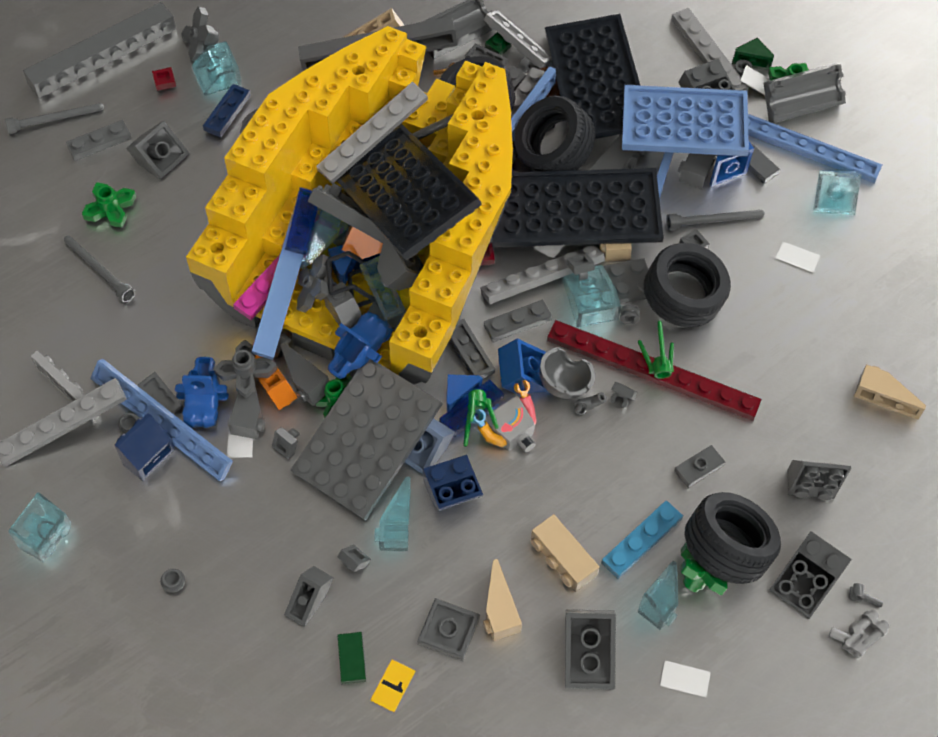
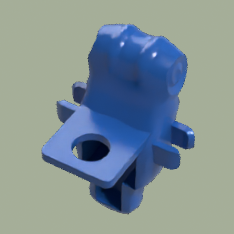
M371 312L362 315L358 322L350 329L340 323V327L335 332L340 337V340L335 347V356L329 363L328 370L335 377L343 379L352 370L363 367L370 359L378 363L382 356L377 351L382 343L390 338L393 332L392 327L387 321L382 320L377 314Z
M211 357L196 358L194 369L188 375L182 376L183 384H176L175 386L176 398L184 400L183 422L191 428L203 427L207 429L215 426L218 418L219 400H227L229 396L227 386L220 385L219 377L215 375V361Z

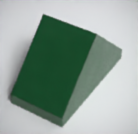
M757 37L735 48L732 64L735 65L739 60H747L751 62L753 68L769 71L773 63L774 54Z

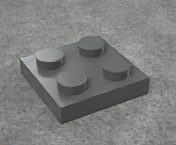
M645 258L604 265L603 272L614 305L646 299L644 279L648 267Z

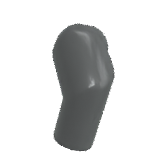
M600 392L591 397L578 399L574 404L575 413L584 415L586 411L605 403L607 400L606 395Z

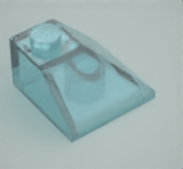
M819 170L813 211L855 216L862 174L857 171Z
M675 561L669 564L645 592L638 609V613L659 630L665 624L670 626L678 616L675 613L678 607L677 563Z

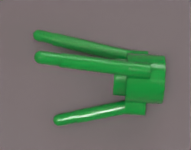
M659 320L657 324L660 356L654 359L653 364L641 340H638V345L648 365L649 374H654L655 378L663 379L670 377L672 372H674V343H670L667 359L665 356L662 321Z
M475 389L468 393L464 447L468 445L471 422H473L476 410L481 409L484 411L487 408L494 428H499L491 399L486 398L485 391Z

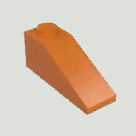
M255 355V359L263 358L261 356ZM278 367L269 378H258L278 410L290 405L298 398Z

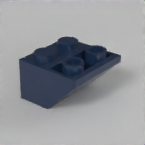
M149 413L143 418H139L126 434H122L114 444L123 466L142 481L175 450L171 437Z
M467 454L423 469L424 484L431 501L439 511L483 496Z

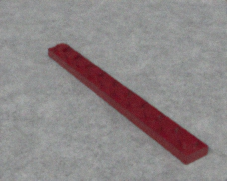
M555 320L547 336V341L751 421H754L762 400L673 365L674 372H672L670 377L663 379L655 378L654 374H649L648 365L641 352ZM649 356L653 364L655 358Z

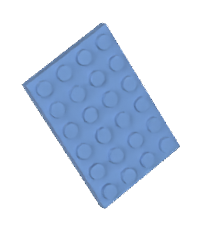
M625 85L622 150L748 156L747 91Z

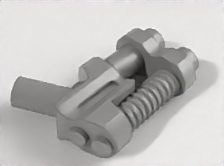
M875 610L866 611L862 614V619L858 623H852L849 626L848 634L832 627L829 637L844 642L842 648L859 658L866 653L868 647L888 633L889 624L885 620L878 621L879 614ZM871 626L873 631L869 635L864 633V630Z

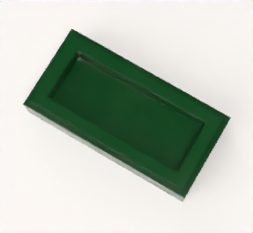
M362 632L337 634L341 684L366 682Z

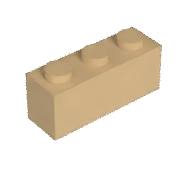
M555 514L532 529V546L536 551H541L545 555L548 565L561 574V579L567 587H572L577 592L598 576L600 566Z

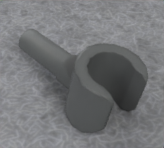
M854 583L853 587H850V597L852 600H865L882 607V601L864 593L863 584Z

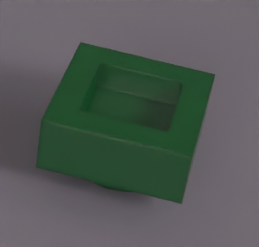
M498 32L485 42L486 49L501 56L512 47V44L505 41Z

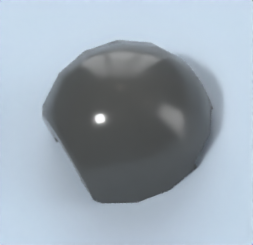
M560 347L547 351L541 358L539 370L544 388L555 397L568 400L578 398L586 394L595 383L596 374L591 362L584 359L573 361L567 357L566 351Z

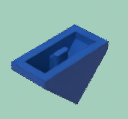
M343 245L328 249L329 257L345 252L342 250ZM345 256L332 261V269L339 283L343 282L346 285L348 274L353 271L357 262L355 259Z
M448 374L447 414L449 416L468 401V393L475 389L482 390L483 378L480 375Z

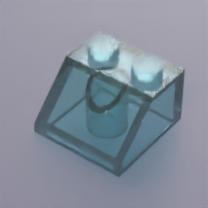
M227 41L208 46L192 65L204 96L229 89L232 84L242 85L239 67Z
M37 492L8 532L20 550L44 563L47 557H50L55 552L56 545L61 538L69 533L72 523L67 514Z

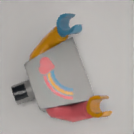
M523 380V391L520 390L518 383L514 385L515 392L521 394V397L515 396L494 410L499 426L498 429L494 428L489 414L486 416L483 410H476L479 419L477 420L474 416L471 423L478 424L477 428L487 443L504 447L507 450H512L517 445H520L525 452H529L536 445L531 438L537 423L535 407L531 395L527 394L530 390V384L528 381Z

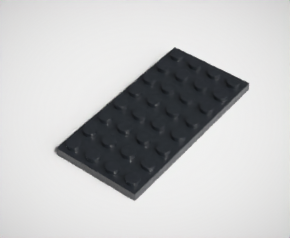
M621 14L545 27L553 68L556 69V81L560 96L575 102L591 117L595 127V139L621 135L623 132L625 85L641 86Z
M402 123L336 180L406 261L482 205L479 198Z
M656 168L512 172L511 193L499 224L492 235V247L663 242L664 235Z

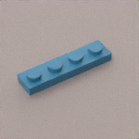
M666 500L602 559L601 564L619 579L682 520L683 515Z

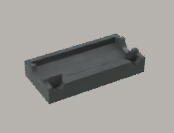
M466 0L425 20L429 21L452 16L458 46L428 51L433 59H436L493 31L489 24L484 21L485 16L493 11L488 12L486 10L483 0Z
M834 63L764 82L769 122L777 123L845 104L846 91L841 86V78L844 77L841 64Z
M333 183L332 186L326 184L324 189L320 185L313 189L308 202L383 243L385 236L347 194L341 192L342 187Z

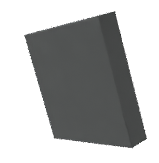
M435 598L417 644L463 661L479 622L480 614Z

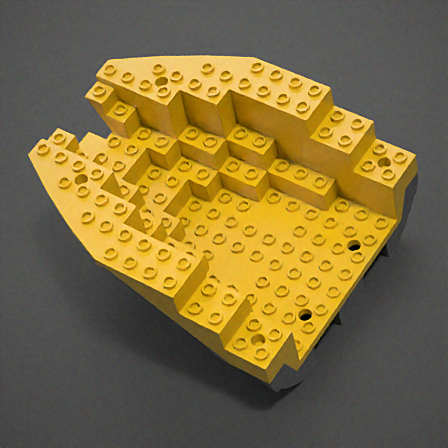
M387 26L342 48L269 93L224 157L228 175L205 206L209 224L187 254L186 259L190 273L197 286L204 290L218 306L236 321L255 329L260 323L264 307L252 320H249L235 310L233 304L280 255L298 193L310 196L313 189L319 185L323 189L326 184L332 186L317 170L316 166L410 83L414 82L417 86L419 85L426 46L408 40L407 33ZM465 61L456 75V88L455 85L436 79L428 93H425L428 96V100L402 122L411 133H414L453 114L447 127L419 141L479 198L482 205L417 253L424 266L412 287L400 291L387 288L380 280L381 275L379 271L370 280L361 273L352 276L353 284L375 297V301L406 310L395 332L393 331L390 338L382 343L377 353L382 356L378 362L379 364L413 385L420 382L426 384L429 381L445 347L457 328L464 304L511 193L513 146L511 108L505 69L487 62L483 66H479ZM317 207L315 216L318 215L333 225L334 231L300 267L299 272L305 267L312 269L313 260L321 254L329 257L328 249L336 247L332 240L346 226L340 219ZM332 269L331 275L333 282L339 284L336 275ZM298 273L283 328L292 332L295 346L332 361L335 356V347L340 340V337L335 332L340 326L326 308L324 299L319 300L315 298L312 308L305 313L297 310V299L303 289V286L298 284ZM353 289L356 303L368 300V298ZM372 303L359 307L362 315L369 311Z

